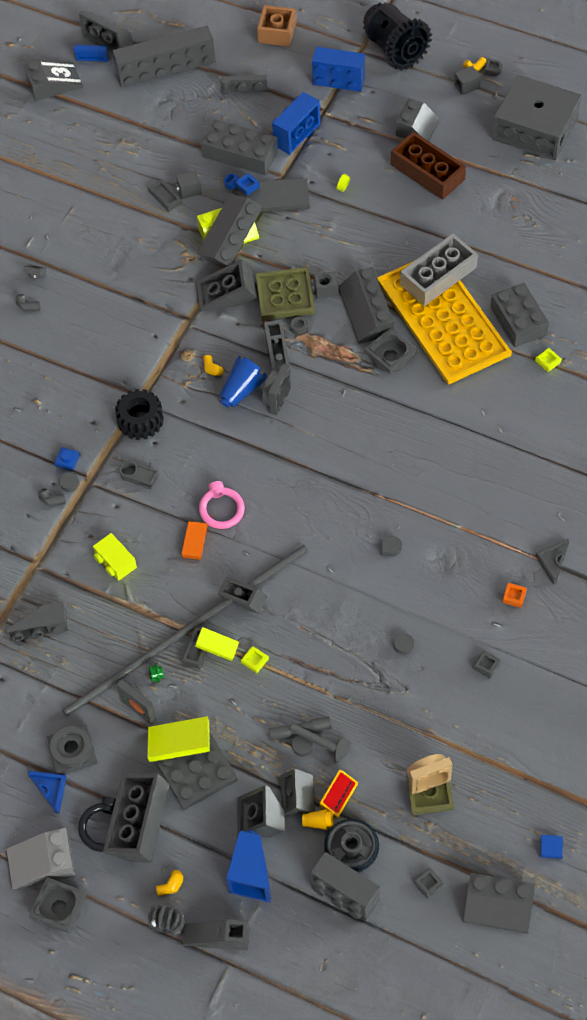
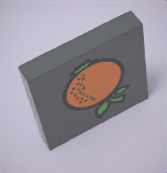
M121 680L117 684L121 702L152 725L156 720L152 702L127 682Z

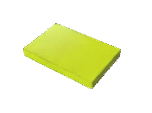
M208 716L148 727L149 762L210 751Z

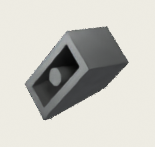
M227 576L218 592L220 596L258 614L268 597L258 588Z

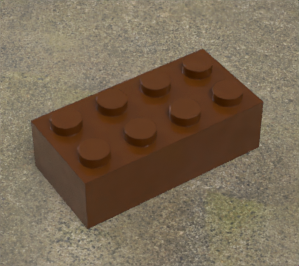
M414 131L391 151V165L442 200L465 180L466 166Z

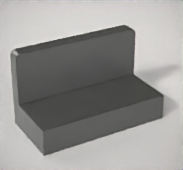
M293 769L281 775L282 808L286 816L299 811L304 813L315 812L312 774Z

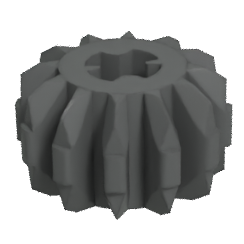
M157 905L151 907L147 924L154 931L175 935L181 933L185 916L178 909Z

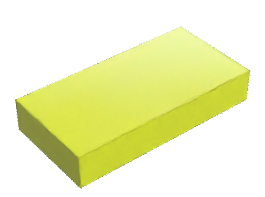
M202 627L195 647L232 662L239 642Z

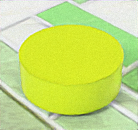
M343 174L339 179L336 189L344 192L350 182V176Z

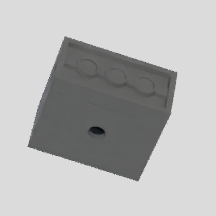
M517 74L494 116L492 140L556 161L578 119L581 94Z

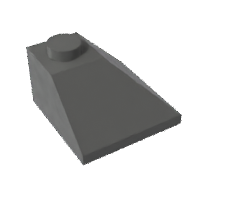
M262 786L238 797V835L239 831L251 830L258 833L261 837H271L285 831L284 809L269 786Z

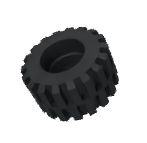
M135 389V392L128 391L127 395L123 394L115 406L117 423L122 434L128 435L130 439L135 437L136 440H140V438L148 439L147 436L153 437L155 435L154 432L160 431L164 420L162 405L157 395L154 396V393L151 391L147 393L145 389L142 391ZM136 412H147L145 416L132 417Z

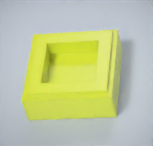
M547 348L535 358V362L547 372L560 364L562 360L550 348Z
M252 646L241 659V664L257 674L269 660V656Z

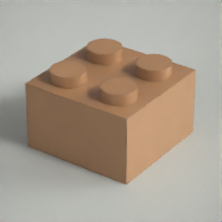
M264 5L257 28L258 43L290 47L296 27V9Z

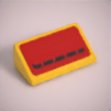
M339 770L320 802V809L333 811V816L339 818L355 791L358 782L344 771Z

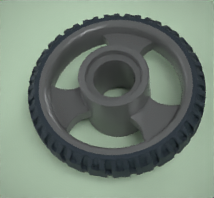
M358 819L341 820L334 824L327 832L324 850L339 861L343 857L356 859L361 855L364 861L360 863H344L356 872L367 869L376 860L379 852V840L374 829L366 822ZM358 828L368 834L372 846L366 847L362 845V838L356 833ZM340 830H344L346 834L341 839V847L337 849L331 848L334 836ZM348 843H355L357 847L350 849L346 845Z

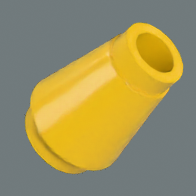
M324 809L303 814V827L328 830V828L334 825L333 811Z

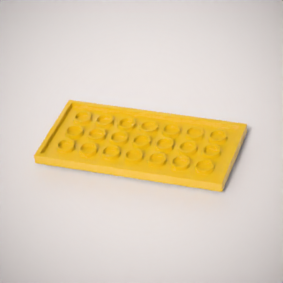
M411 263L377 277L382 291L447 385L512 355L510 348L460 280L424 306L400 285V271Z

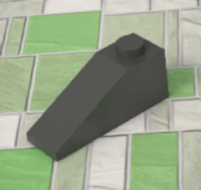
M282 320L264 322L263 327L271 369L280 370L282 364L290 366Z

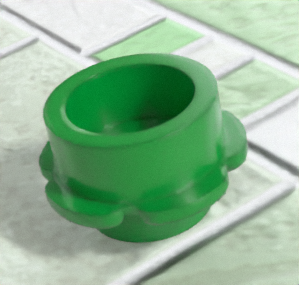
M154 663V666H149L151 681H158L159 683L160 679L164 678L162 666L158 667L156 663Z

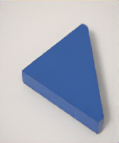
M28 771L29 777L53 810L59 813L67 780L66 775Z

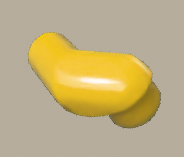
M480 57L473 64L470 60L465 61L463 67L465 69L473 66L476 71H479L487 61L484 57Z
M205 355L203 357L205 372L212 376L223 375L224 369L213 363L211 355Z
M172 871L167 884L156 886L158 896L176 893L179 890L184 877L181 871Z

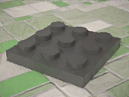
M210 731L209 752L155 761L165 780L170 784L169 786L183 811L238 781V777Z

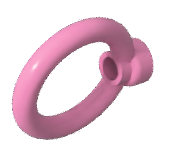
M221 481L210 483L208 485L209 491L204 494L199 503V513L202 520L207 525L216 529L233 527L241 520L244 514L245 507L241 496L236 491L224 487ZM223 495L231 497L237 505V511L233 518L227 521H216L208 515L206 507L212 497L219 498Z

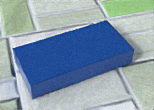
M74 45L76 61L108 62L107 46Z

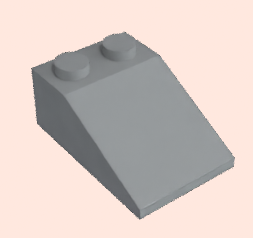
M66 828L44 832L7 848L13 890L44 883L47 877L59 880L76 876L70 838Z

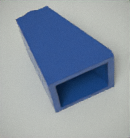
M251 830L239 831L226 878L228 891L231 894L270 903L271 892L261 836Z

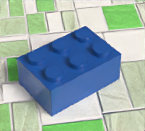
M316 47L312 59L313 85L361 92L365 80V54Z
M303 92L294 99L289 107L284 109L279 117L273 120V136H276L278 139V149L290 155L320 125V101Z

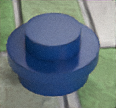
M234 173L228 174L224 178L226 189L237 188L235 182L240 177Z

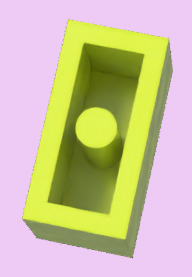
M112 533L93 546L95 553L93 557L99 564L102 563L105 566L106 572L111 577L114 576L118 581L137 568L135 558Z

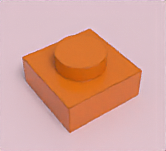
M508 583L502 603L522 608L527 588Z

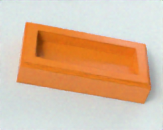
M188 521L181 554L182 558L201 560L208 528L207 523Z

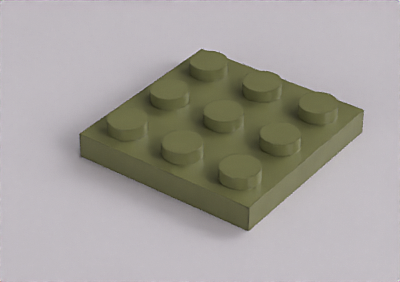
M309 267L256 273L262 320L315 314Z

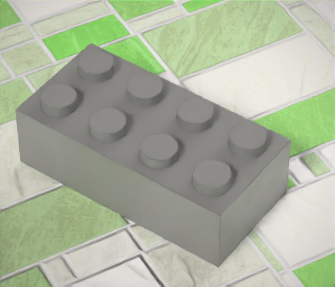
M453 233L400 271V285L425 306L476 269L478 254Z

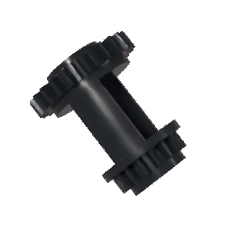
M386 2L373 5L364 16L363 24L365 26L363 29L366 36L386 51L384 53V56H386L385 60L396 70L400 69L402 71L403 68L408 70L409 65L413 67L415 62L418 64V59H423V53H427L426 48L430 47L428 43L432 41L429 38L432 36V33L428 27L429 25L421 19L417 20L414 18L412 21L400 12L395 5L387 4Z

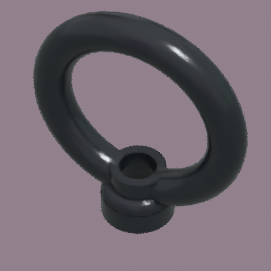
M103 797L101 803L92 805L80 817L78 833L82 842L91 850L103 852L105 844L97 843L88 836L87 822L97 812L102 811L106 814H112L116 801L115 798Z

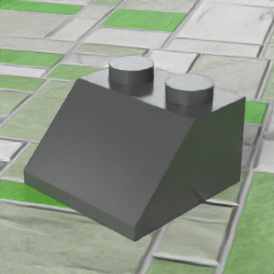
M408 98L396 121V136L406 138L414 131L427 141H430L439 118L425 103Z

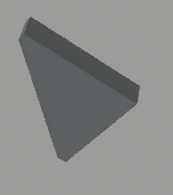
M568 539L536 553L537 559L553 584L557 582L569 545Z

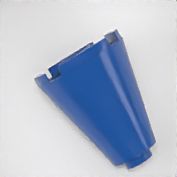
M238 356L219 395L220 403L227 408L235 407L262 385L268 378L265 372L262 375L259 372L261 368L246 357L241 359V356Z

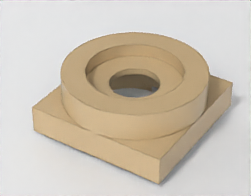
M435 754L413 763L406 771L411 793H420L451 781L453 764L450 758H445L442 754Z

